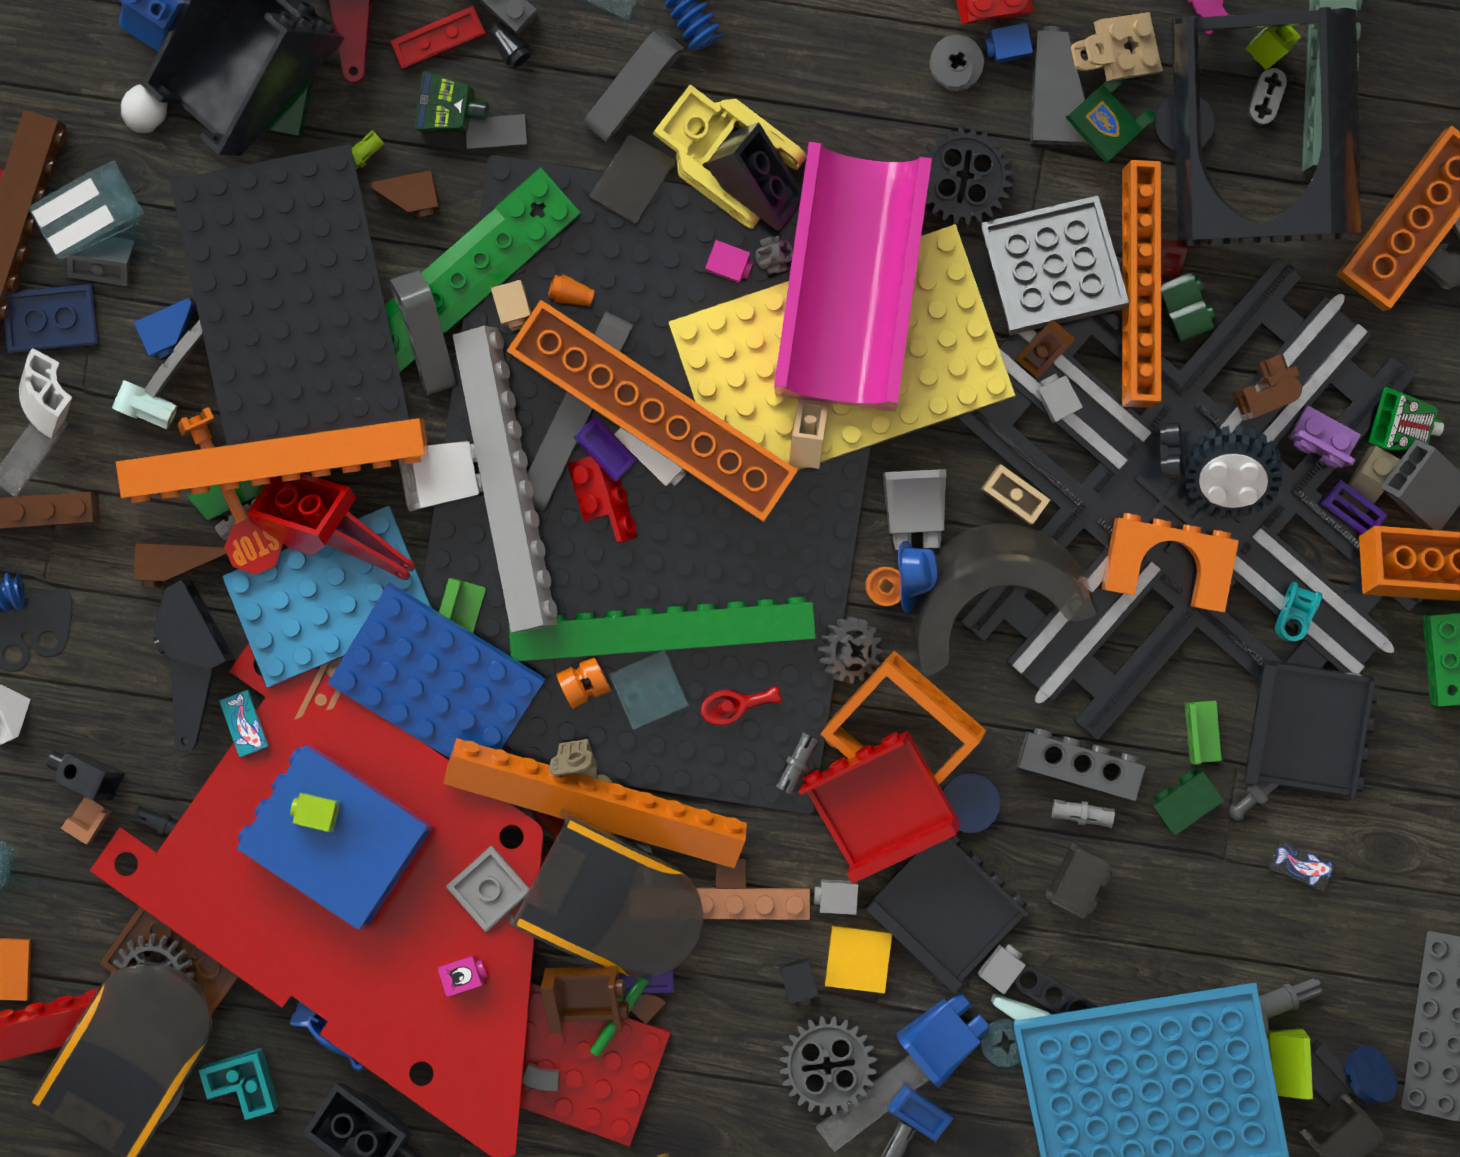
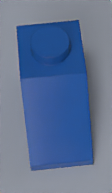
M187 298L134 322L148 356H158L159 360L169 357L174 352L173 349L186 334L197 306L193 299Z

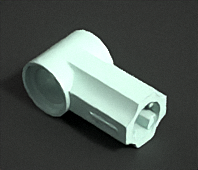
M125 380L112 406L113 409L136 419L137 417L165 429H168L173 422L178 407L160 397H150L144 388Z

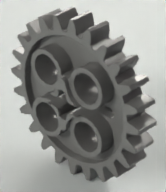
M824 1016L820 1017L819 1026H816L813 1020H808L809 1029L806 1030L804 1027L798 1026L800 1036L789 1035L790 1040L794 1044L792 1046H783V1049L789 1053L788 1057L780 1058V1061L787 1063V1068L780 1070V1073L789 1075V1079L783 1083V1086L792 1085L794 1088L789 1093V1096L799 1094L801 1096L798 1101L799 1106L808 1101L809 1112H812L816 1106H820V1114L824 1115L827 1107H830L833 1115H837L838 1106L840 1105L845 1112H848V1102L851 1101L856 1106L860 1105L857 1095L860 1094L867 1097L869 1094L864 1089V1086H874L875 1084L868 1078L869 1075L878 1073L877 1070L870 1068V1063H874L878 1059L868 1055L874 1049V1046L865 1047L863 1043L867 1040L868 1035L858 1037L859 1026H855L850 1031L848 1029L849 1020H845L841 1026H838L837 1017H833L830 1024H827ZM838 1040H844L849 1044L850 1050L845 1057H839L834 1052V1045ZM808 1044H815L819 1048L820 1054L815 1061L807 1060L804 1055V1049ZM826 1057H829L831 1062L855 1060V1065L833 1068L831 1070L832 1074H828L826 1069L807 1072L802 1070V1067L806 1065L825 1063ZM842 1070H848L853 1074V1084L848 1088L842 1087L838 1083V1075ZM812 1074H818L823 1078L824 1085L818 1092L811 1090L808 1086V1079Z

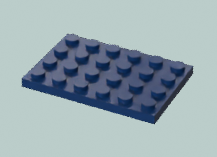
M389 582L327 684L450 759L456 738L501 750L546 678Z

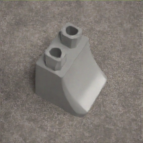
M946 469L883 473L889 534H892L895 550H899L902 541H908L911 544L912 532H922L923 548H940L941 531H944Z

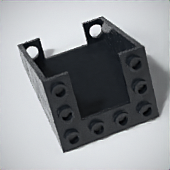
M186 0L141 86L159 102L182 105L212 133L202 132L199 138L218 155L241 156L340 45L344 37L335 30L336 26L334 23L318 16L315 13V7L303 0Z

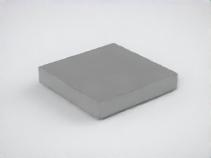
M490 846L446 885L447 889L485 932L489 931L532 892L493 846Z

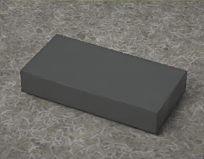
M526 115L487 117L486 120L470 118L468 131H466L467 150L528 146Z

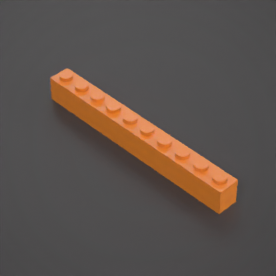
M424 418L117 461L116 468L121 498H131V503L150 501L149 495L161 493V499L180 497L179 490L191 489V494L194 495L210 492L209 486L221 485L222 490L240 488L239 482L251 480L252 486L270 484L271 477L281 476L282 482L299 480L300 473L312 472L313 478L331 475L330 469L342 467L343 473L361 471L360 465L372 463L373 469L391 467V460L403 459V465L422 462L421 456L429 455Z
M456 738L443 781L445 785L565 820H571L579 824L727 867L735 868L746 839V822L739 821L733 817L711 813L706 809L687 806L675 800L670 801L653 796L648 792L629 789L620 784L598 780L589 775L571 773L554 776L549 772L550 765L537 762L531 758L509 754L500 749L478 745L473 741Z

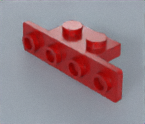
M591 456L568 463L567 466L584 522L609 515L617 543L637 538L636 524L631 516L627 503V493L622 486L621 479L619 478L614 482Z

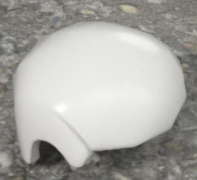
M139 84L131 88L124 95L121 102V117L126 126L133 131L150 133L165 120L168 103L159 102Z

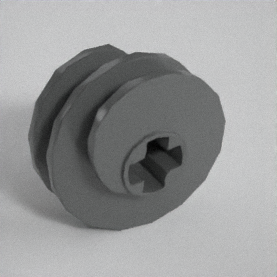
M957 34L940 40L932 50L929 62L933 78L941 86L956 92L973 86L982 74L984 66L983 53L978 44L967 36ZM956 57H960L963 59L961 64L964 67L958 66L957 69H953L951 67L952 62L949 59L955 60Z

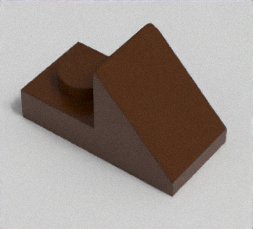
M1051 319L1045 327L1035 334L1016 356L1015 360L1038 379L1073 343L1075 338Z

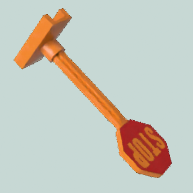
M209 407L203 409L200 415L187 419V417L180 419L177 426L182 436L191 434L195 444H199L201 449L215 448L211 441V438H213L207 426L214 419ZM218 485L235 520V524L232 525L224 546L232 566L253 575L275 567L283 543L255 525L250 517H247L234 489L222 490L221 485Z

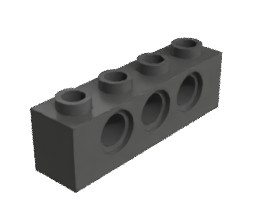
M1035 728L1034 733L1026 731L1016 765L1019 768L1136 801L1146 767L1138 763L1139 757L1122 753L1121 758L1109 755L1111 749L1094 744L1092 750L1080 747L1082 742L1080 740L1064 736L1063 741L1051 738L1052 732ZM1056 746L1060 750V758L1054 763H1049L1045 759V752L1049 747ZM1079 755H1086L1089 759V766L1084 771H1077L1074 767V760ZM1109 763H1115L1118 767V774L1113 779H1106L1103 775V769Z

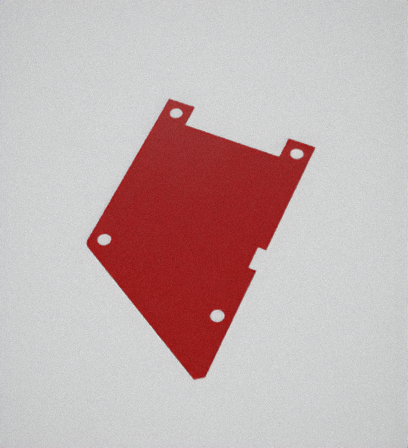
M248 643L229 672L265 696V699L257 709V713L270 747L240 758L233 743L158 852H155L120 827L90 871L283 1008L288 999L293 996L328 1021L320 1033L321 1036L491 1157H510L515 1155L535 934L516 924L527 903L537 907L543 844L542 827L510 803L443 784L449 760L422 741L342 692L334 708L326 710L336 689L327 684L330 677L325 673L303 716L295 719L319 669H313L271 688H267L263 676L257 674L254 669L255 656ZM318 694L326 696L327 702L325 705L319 706L315 703V697ZM304 745L315 746L434 826L366 929H356L236 849L240 843L237 840L238 835L247 824L249 826L252 825L257 817L254 814L257 806L264 798L266 800L270 798L274 792L271 788L273 782L280 773L286 774L291 766L288 763L289 758L298 747L302 749ZM516 825L522 830L524 838L518 848L508 849L501 844L500 833L504 827ZM490 846H493L532 892L489 931L485 932L447 889L446 885ZM123 852L134 854L138 860L137 870L130 876H123L115 869V860ZM476 955L478 961L483 960L488 976L483 978L485 985L446 997L437 968ZM420 1061L430 1064L434 1072L432 1081L425 1086L414 1084L410 1078L411 1067Z

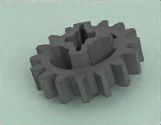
M847 617V620L837 619V626H827L830 632L829 636L821 635V639L825 641V646L818 647V650L824 652L825 656L819 661L820 663L828 664L824 671L828 674H833V679L847 683H853L854 680L862 682L864 681V674H873L872 664H880L875 657L876 654H881L883 651L876 648V644L881 641V637L873 636L876 628L867 626L868 621L854 617ZM852 630L857 631L856 634H854V633H851L850 635H847V634H846V632H848V631H852ZM851 665H854L853 669H844L845 666L850 667Z

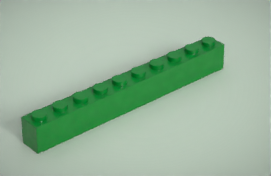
M806 596L788 598V604H776V599L757 600L758 606L746 607L745 601L727 602V608L715 609V603L698 604L696 611H685V606L667 607V613L656 614L655 608L636 609L637 615L625 616L624 610L606 611V617L594 618V612L576 614V620H564V615H557V625L529 632L511 633L509 625L511 657L517 661L815 639L813 602H806Z

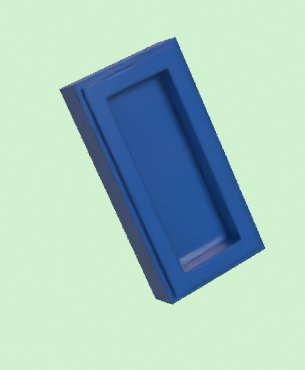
M908 1085L903 1087L888 1106L890 1113L935 1142L954 1119L950 1113Z

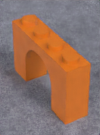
M1124 513L1123 518H1115L1102 590L1135 595L1141 562L1147 551L1160 542L1173 541L1187 548L1196 563L1197 574L1191 607L1225 613L1239 542L1238 540L1231 539L1232 533L1213 530V535L1201 533V527L1185 524L1183 525V530L1171 528L1172 522L1154 519L1153 524L1141 522L1142 516Z

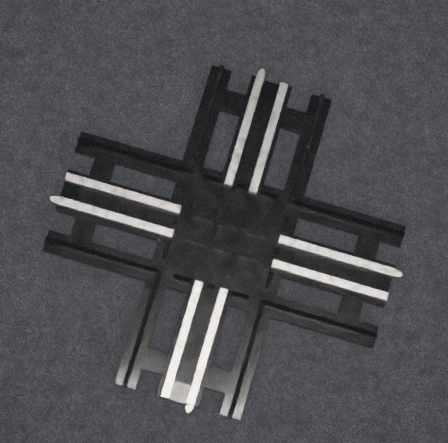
M1279 257L1180 370L1161 355V402L1153 408H1146L1141 415L1137 414L1131 407H1122V400L1072 357L1085 341L1092 336L1122 363V320L1113 312H1107L1061 323L1060 326L1073 336L1075 340L1038 379L1016 361L1015 358L1040 328L1010 335L999 350L1015 397L956 417L1059 507L961 622L983 641L988 638L1003 619L1025 637V640L1006 661L1039 689L1035 695L1036 703H1042L1047 698L1054 701L1072 679L1093 696V699L1074 720L1096 740H1099L1196 627L1259 682L1263 659L1283 662L1226 611L1224 613L1191 607L1197 574L1196 563L1190 551L1177 542H1160L1147 551L1141 562L1135 595L1102 590L1115 518H1123L1124 513L1142 516L1141 522L1153 524L1154 519L1172 522L1171 528L1183 530L1184 524L1201 527V533L1213 535V530L1232 533L1231 539L1238 540L1239 542L1230 588L1235 583H1238L1277 618L1283 607L1287 590L1292 582L1298 583V587L1310 592H1321L1322 599L1312 618L1307 634L1284 663L1321 668L1328 662L1337 671L1359 674L1364 668V663L1377 648L1387 653L1394 652V647L1388 639L1391 634L1368 615L1383 596L1363 595L1361 574L1343 593L1277 536L1296 514L1361 571L1359 536L1362 534L1320 504L1326 498L1317 491V488L1334 470V468L1320 461L1322 456L1312 452L1305 454L1293 469L1282 461V484L1279 487L1278 496H1273V502L1269 506L1263 502V510L1259 512L1252 507L1251 515L1248 516L1244 515L1243 509L1238 510V517H1231V510H1226L1224 517L1218 515L1217 507L1210 513L1206 511V503L1201 507L1196 504V497L1192 499L1189 495V489L1186 488V469L1183 467L1181 478H1168V475L1162 476L1160 430L1161 426H1167V423H1180L1182 436L1188 430L1211 431L1213 429H1216L1218 434L1222 435V427L1229 426L1230 433H1236V426H1243V434L1246 435L1249 428L1256 430V438L1263 433L1267 436V443L1272 440L1277 445L1298 421L1305 406H1311L1330 384L1350 402L1335 421L1361 434L1358 439L1359 441L1374 424L1384 387L1402 392L1415 377L1407 370L1408 367L1405 364H1400L1393 357H1390L1372 378L1351 361L1352 357L1371 336L1361 325L1354 324L1339 310L1344 302L1345 297L1343 294H1339L1331 300L1326 296L1321 298L1304 319L1289 307L1282 299L1298 282L1301 276L1293 270V266L1287 265ZM1261 324L1282 342L1281 346L1270 358L1283 354L1289 369L1297 367L1299 375L1295 378L1302 385V394L1295 402L1256 418L1243 421L1235 400L1224 410L1206 395L1203 390ZM1260 370L1244 388L1255 385L1256 390L1260 391L1257 381L1263 379ZM1054 374H1057L1058 378L1067 376L1083 407L1054 422V424L1099 462L1081 484L1075 481L1012 426L1031 404L1050 419L1036 390L1042 388L1040 383L1042 380ZM1084 529L1105 548L1045 615L1024 595L1077 534ZM1152 588L1172 608L1113 674L1093 655ZM1391 597L1407 612H1410L1417 603L1423 600L1419 598ZM1288 620L1285 625L1296 634L1298 631L1296 622Z

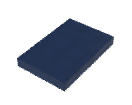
M93 284L9 293L7 303H10L11 309L8 318L4 321L7 353L30 352L32 348L40 351L99 345Z

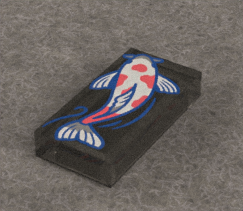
M1278 840L1267 867L1321 891H1325L1336 864Z

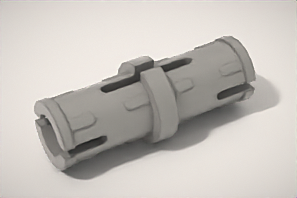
M1054 799L1052 818L1078 822V825L1083 826L1087 823L1112 828L1115 809L1088 805V802L1084 801L1080 804Z

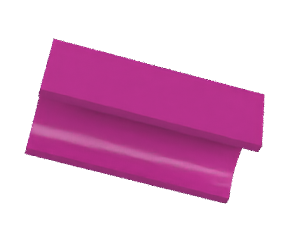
M809 142L774 382L775 396L896 412L932 158L919 157L917 160L909 162L872 161L838 154L824 148L821 143Z

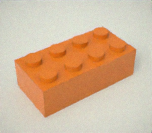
M1374 526L1359 536L1363 595L1460 601V532Z

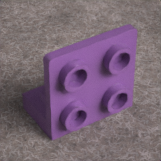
M1307 405L1288 438L1295 441L1293 446L1306 454H1310V452L1317 453L1322 456L1320 459L1322 463L1336 469L1337 467L1342 468L1354 464L1355 459L1350 457V454L1361 434Z

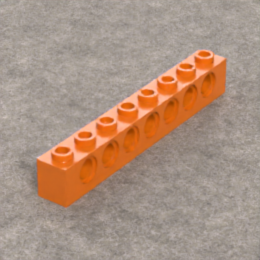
M1131 160L1122 169V279L1129 299V307L1122 309V407L1153 408L1161 402V161Z

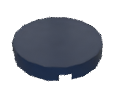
M963 773L953 777L944 786L943 793L961 822L959 831L977 833L988 828L996 820L1000 810V796L995 785L985 776L977 773Z
M1369 1046L1359 1047L1349 1053L1345 1060L1346 1076L1350 1074L1352 1082L1349 1084L1354 1093L1361 1100L1373 1106L1382 1105L1392 1100L1397 1093V1079L1395 1071L1387 1058L1381 1052Z

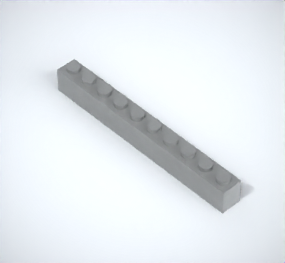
M481 326L453 334L511 633H524L557 625V607L551 596V577L546 570L544 561L545 547L540 540L538 530L539 516L534 510L532 500L533 486L528 480L526 470L528 461L525 452L522 450L520 440L522 430L516 419L514 409L516 400L510 389L508 379L510 377V370L503 354L504 339L498 328Z

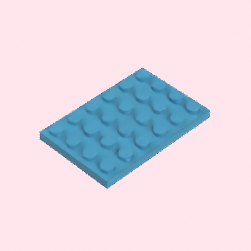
M390 506L358 518L359 521L413 562ZM338 527L336 528V530H338V531L342 532L343 534H345V535H347V536L353 538L352 536H350L349 534L345 533L344 531H342V530L339 529ZM325 545L313 556L287 548L280 552L275 567L257 575L238 569L222 576L267 688L344 657L389 582L432 608L416 567L413 572H409L410 577L408 580H402L381 568L328 545Z

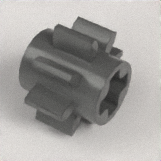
M780 235L760 240L762 247L756 250L755 255L759 267L764 270L767 269L768 274L788 270L787 263L792 261L793 249L790 243L782 240Z

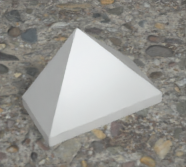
M1 684L0 745L19 736L31 700Z

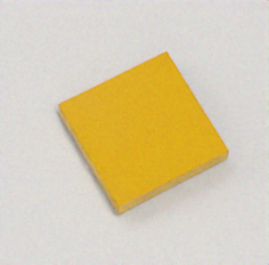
M832 925L825 986L885 993L892 934L885 931Z

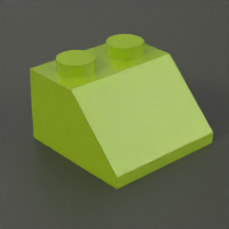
M1304 1029L1269 1030L1267 1041L1278 1096L1313 1099L1310 1037Z

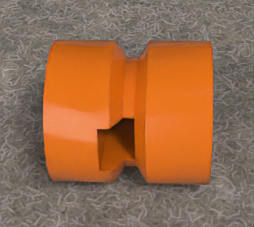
M892 567L874 569L865 581V590L868 597L874 603L882 606H891L901 600L900 572Z
M595 656L580 662L578 669L570 667L556 674L572 709L587 703L591 695L597 698L611 691L606 676ZM589 677L591 682L584 686L582 679Z

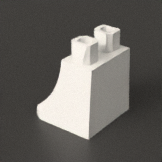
M469 441L429 445V455L421 456L422 462L403 465V459H398L406 505L409 511L479 495V492L483 491L480 473L475 474L473 465L474 462H477L475 447Z

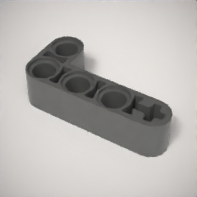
M662 29L652 32L591 109L583 123L605 142L609 141L660 75L675 63L685 48Z
M419 270L390 279L391 291L402 312L418 374L426 395L429 396L455 387L456 381L435 302L427 282Z

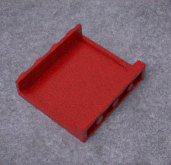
M908 731L900 735L897 732L892 733L881 740L882 744L874 748L871 745H867L855 753L856 756L849 760H846L845 757L838 759L829 766L830 769L822 773L816 770L804 777V783L798 791L800 795L807 792L850 866L846 874L852 884L957 835L960 829V820Z

